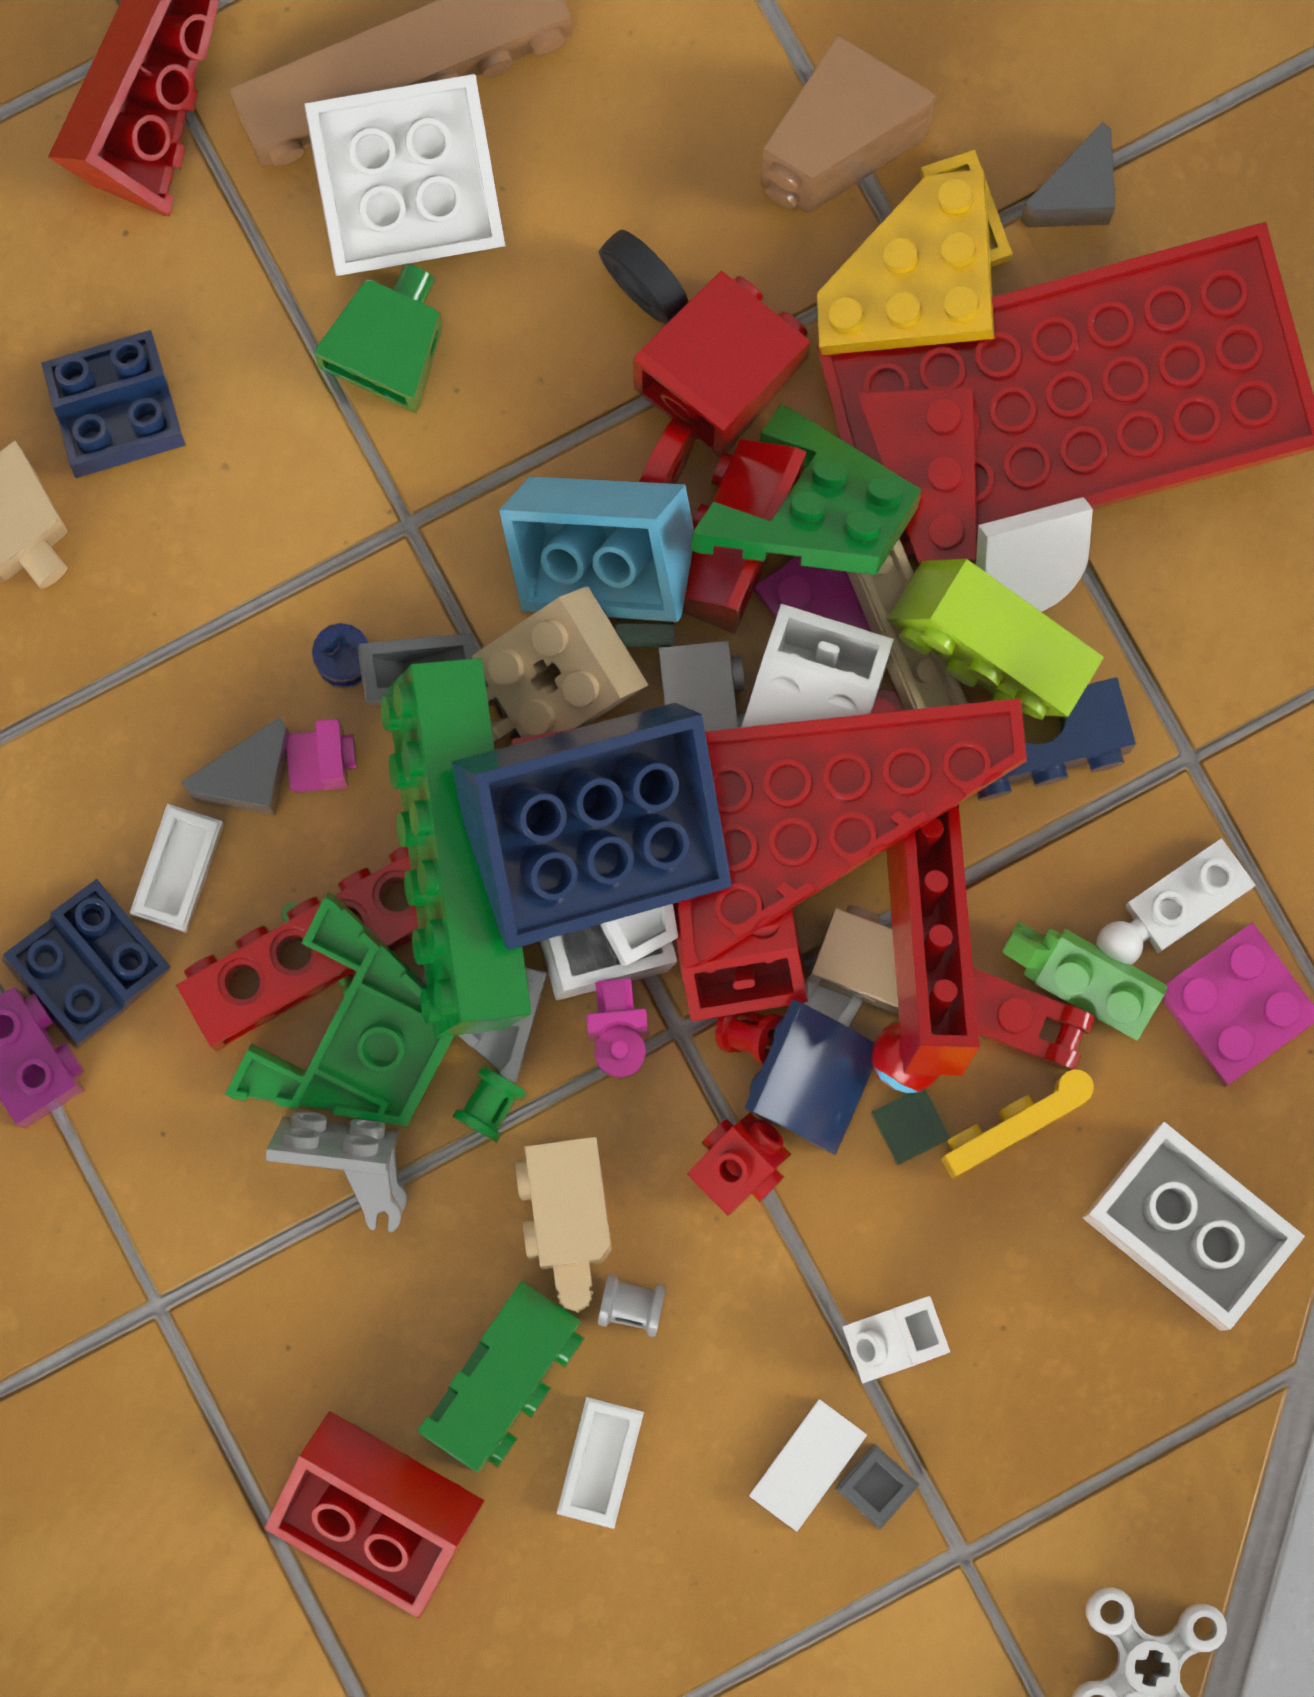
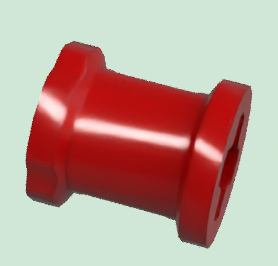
M752 1011L718 1017L715 1031L716 1043L721 1050L729 1053L743 1051L752 1054L759 1064L764 1065L770 1051L766 1049V1046H772L775 1028L784 1016L775 1013L764 1016Z

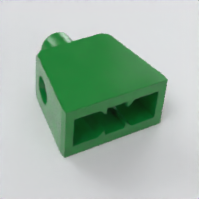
M405 264L393 289L373 280L367 279L363 282L317 345L314 355L318 368L417 413L443 326L440 312L424 304L435 282V278L417 266Z

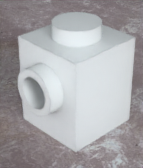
M930 1296L843 1326L862 1384L950 1353Z

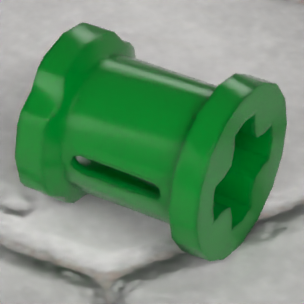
M481 1066L477 1073L481 1078L464 1108L456 1109L452 1117L497 1143L501 1136L498 1129L515 1100H523L527 1092L492 1070Z

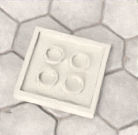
M475 74L304 103L336 276L505 246Z

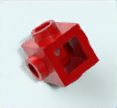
M750 1112L735 1125L727 1118L724 1119L701 1142L709 1151L687 1173L717 1206L729 1216L751 1195L761 1202L785 1178L777 1169L788 1159L791 1153L783 1146L784 1142L780 1133L770 1123L757 1119Z

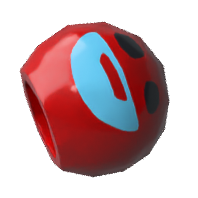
M899 1020L886 1026L873 1042L871 1062L877 1078L889 1089L904 1093L922 1092L932 1086L940 1076L903 1074Z

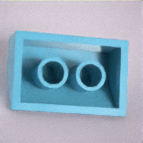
M529 476L499 509L521 611L537 612L558 597L588 586L607 617L677 622L682 616L693 552L691 551V542L694 531L685 484Z

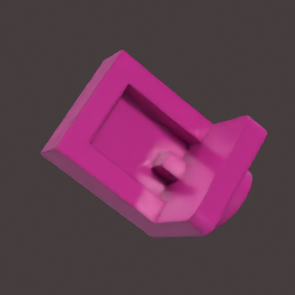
M339 719L315 721L316 732L289 734L286 746L289 786L294 793L349 788L347 770L357 769L354 734L344 735Z

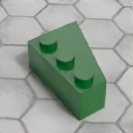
M521 1281L480 1339L479 1345L462 1370L458 1371L447 1387L448 1391L431 1416L425 1418L417 1432L477 1473L483 1471L488 1462L498 1468L518 1439L509 1432L522 1412L532 1418L549 1393L551 1387L542 1381L556 1362L565 1368L583 1342L584 1337L576 1333L582 1322Z

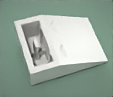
M781 604L741 727L871 714L894 639Z

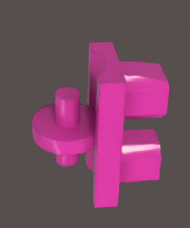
M631 979L595 982L598 1013L586 1014L589 1040L590 1042H596L594 1056L597 1065L605 1074L611 1077L625 1078L632 1076L641 1068L645 1061L646 1048L641 1037H648L646 1009L634 1010Z

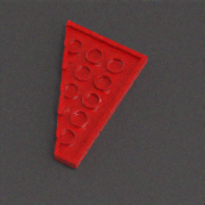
M1021 698L705 731L732 887L678 902L683 966L685 968L701 966L1025 763L1027 755Z

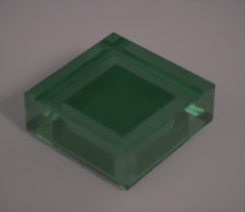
M616 618V632L625 647H671V644H674V622Z
M926 1089L922 1092L909 1093L870 1113L896 1166L950 1139Z

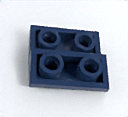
M151 330L41 362L52 406L59 421L70 467L75 478L186 446Z
M97 879L51 912L50 919L5 952L2 958L3 963L30 995L36 994L53 1019L54 1024L75 1049L126 1010L170 971L171 968Z
M792 999L785 1016L780 1019L775 1028L774 1042L764 1065L752 1080L750 1096L745 1109L771 1125L795 1134L816 1148L836 1155L874 1068L871 1062L873 1041L833 1018Z

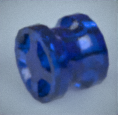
M343 623L329 625L318 634L313 643L312 656L317 671L323 680L333 687L346 689L356 687L362 683L358 654L354 653H358L357 646L359 644L369 642L362 631L353 625ZM339 647V649L336 650L333 655H327L328 653H333V651Z

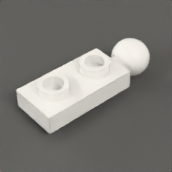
M1221 838L1129 901L1124 907L1134 921L1131 923L1115 921L1107 924L1099 932L1096 946L1114 960L1132 965L1140 957L1143 950V942L1147 939L1159 954L1256 885Z

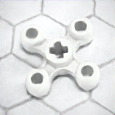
M1103 1587L1094 1591L1088 1598L1085 1606L1086 1618L1092 1628L1108 1636L1114 1642L1118 1651V1662L1115 1670L1108 1677L1080 1684L1073 1692L1072 1697H1091L1093 1695H1101L1102 1697H1190L1180 1683L1181 1667L1189 1656L1198 1652L1213 1651L1224 1642L1227 1635V1622L1223 1614L1216 1607L1206 1603L1194 1604L1187 1607L1181 1613L1177 1625L1170 1632L1162 1636H1152L1145 1633L1138 1626L1135 1619L1134 1605L1131 1598L1124 1591L1115 1587ZM1114 1600L1119 1606V1615L1114 1621L1105 1622L1101 1617V1607L1105 1602ZM1201 1617H1207L1211 1623V1631L1207 1637L1198 1639L1193 1632L1194 1623ZM1149 1650H1156L1154 1659L1163 1662V1669L1161 1673H1151L1149 1682L1142 1683L1144 1674L1135 1671L1136 1660H1146Z

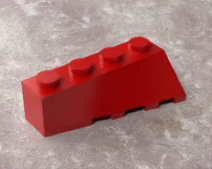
M122 0L48 157L96 188L160 215L170 216L174 196L168 194L174 168L181 169L186 147L180 144L187 111L194 112L199 91L194 89L199 60L206 59L219 0Z

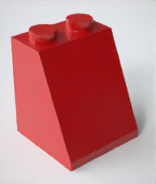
M722 270L633 358L634 390L669 418L678 417L698 427L696 439L719 458L724 451L727 453L808 358L811 343L805 337L808 334L807 329L794 316L785 311H781L777 315L761 302L763 295L751 282L741 276H737L733 280Z

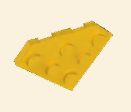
M983 169L926 175L817 292L819 348L822 355L994 339L986 179Z

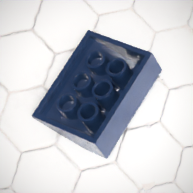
M671 703L452 761L462 819L504 947L508 950L732 887L701 713L678 703Z

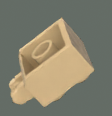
M588 586L558 597L472 655L473 659L482 658L484 677L489 684L486 688L488 707L494 705L498 699L508 715L507 718H502L491 725L494 743L516 730L522 738L587 726L649 686Z
M596 1137L524 1146L526 1161L515 1162L519 1197L522 1201H532L534 1220L523 1222L527 1258L529 1257V1260L539 1259L540 1268L543 1271H554L555 1286L557 1292H559L557 1296L560 1299L559 1304L564 1305L565 1310L568 1309L577 1313L587 1306L590 1307L589 1303L593 1301L591 1298L593 1291H590V1288L593 1287L590 1265L602 1263L612 1251Z

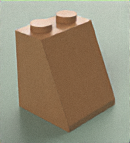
M837 35L763 148L761 185L766 187L765 193L784 208L793 210L797 206L807 213L812 212L921 143L929 132L936 94Z

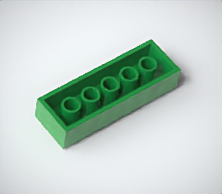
M482 658L411 664L386 689L387 695L382 696L381 719L385 731H392L395 753L389 756L388 768L393 789H400L403 812H398L396 827L400 846L408 847L411 870L405 872L404 886L407 902L410 906L416 905L419 929H414L412 944L416 963L418 965L424 964L427 988H422L420 995L422 1016L426 1024L432 1023L434 1038L504 1030L532 1014L523 948L521 946L508 950L504 947L462 819L452 761L495 750Z

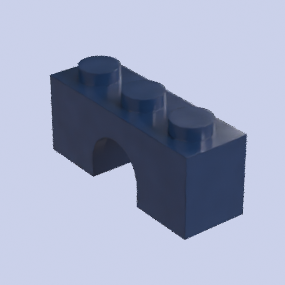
M1115 677L1088 684L1068 717L1059 716L1060 734L1054 740L1044 744L1025 742L1027 761L977 792L978 801L1005 796L1012 792L1010 784L1033 779L1035 787L1065 780L1068 778L1067 769L1089 764L1091 772H1099L1124 764L1123 755L1129 754L1136 745L1118 678Z

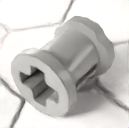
M608 1274L597 1325L606 1327L610 1322L645 1329L647 1336L656 1337L666 1285L657 1284L652 1289L619 1282L617 1275Z

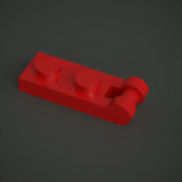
M973 968L979 1036L1067 1071L1076 1070L1081 1058V1054L1077 1053V1049L1083 1034H1090L1096 1020L1094 1015ZM1045 1019L1062 1025L1055 1043L1038 1038Z

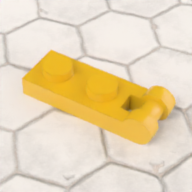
M1073 1069L1067 1071L1055 1082L1053 1094L1034 1104L1028 1094L998 1111L1003 1122L983 1133L977 1123L947 1140L952 1151L944 1155L941 1161L951 1178H956L1080 1107L1093 1094L1094 1084L1092 1078L1082 1070Z

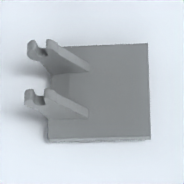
M295 1112L291 1115V1118L282 1117L266 1149L265 1161L344 1170L365 1214L367 1226L371 1230H375L378 1213L385 1211L389 1216V1232H393L399 1226L402 1211L408 1201V1192L398 1179L395 1149L398 1143V1130L385 1129L383 1122L364 1119L351 1120L350 1125L327 1122L326 1116L315 1112Z

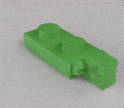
M1018 921L1002 950V953L1026 967L1023 974L1030 980L1035 981L1034 984L1077 1008L1089 1012L1097 1019L1137 1041L1168 988L1163 982L1134 966L1114 960L1106 955L1098 946L1067 929L1060 933L1049 928L1044 936Z

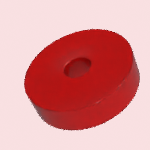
M674 417L658 440L639 482L676 484L694 446L698 427L678 417Z

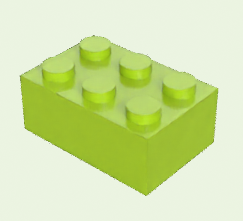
M968 559L922 561L886 619L902 630L899 638L906 645L925 655H929L932 651L948 662L944 670L956 680L971 687H974L976 683L993 694L989 701L1021 698L1022 714L1030 715L1040 720H1043L1045 716L1068 717L1104 658L1100 653Z

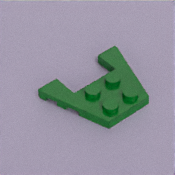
M780 404L762 430L760 442L791 446L806 451L804 467L807 468L771 521L713 502L693 531L691 551L713 555L714 546L743 549V559L765 561L769 553L801 556V566L877 575L918 509L921 489L793 409Z
M327 891L302 944L355 970L356 974L306 1070L251 1043L225 1095L237 1100L246 1101L247 1098L276 1102L275 1106L297 1109L298 1106L330 1110L333 1111V1115L408 1126L454 1036L434 1038L432 1023H425L421 1011L422 988H427V985L336 895Z

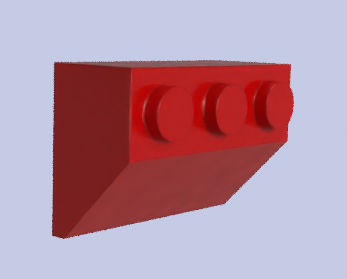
M740 439L734 454L732 455L724 451L716 466L711 484L719 488L713 502L771 521L803 474L806 451L791 446ZM700 504L692 521L694 530L710 506ZM714 546L713 555L693 551L682 612L735 634L769 555L765 561L743 559V549Z
M329 1411L299 1455L266 1524L265 1530L419 1619L469 1532L485 1500L419 1463L409 1455L400 1452L367 1433L357 1425Z

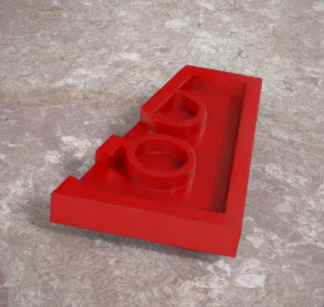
M973 387L857 393L883 466L921 489L918 509L906 526L919 565L922 561L968 559L973 564H976L977 497Z

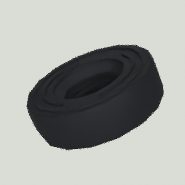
M623 229L617 231L598 251L604 266L620 288L644 312L657 321L667 324L689 302L684 289L667 265L643 241Z

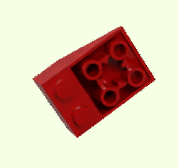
M678 902L673 904L678 932L676 944L691 1022L790 1005L792 999L801 1003L808 1002L807 974L794 907L701 966L685 968L683 966Z

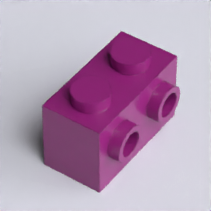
M12 987L0 995V1100L14 1123L26 1129L85 1091L77 1079V1076L85 1071L66 1042L57 1047L46 1027L54 1023L53 1019L34 993L26 998L23 992Z

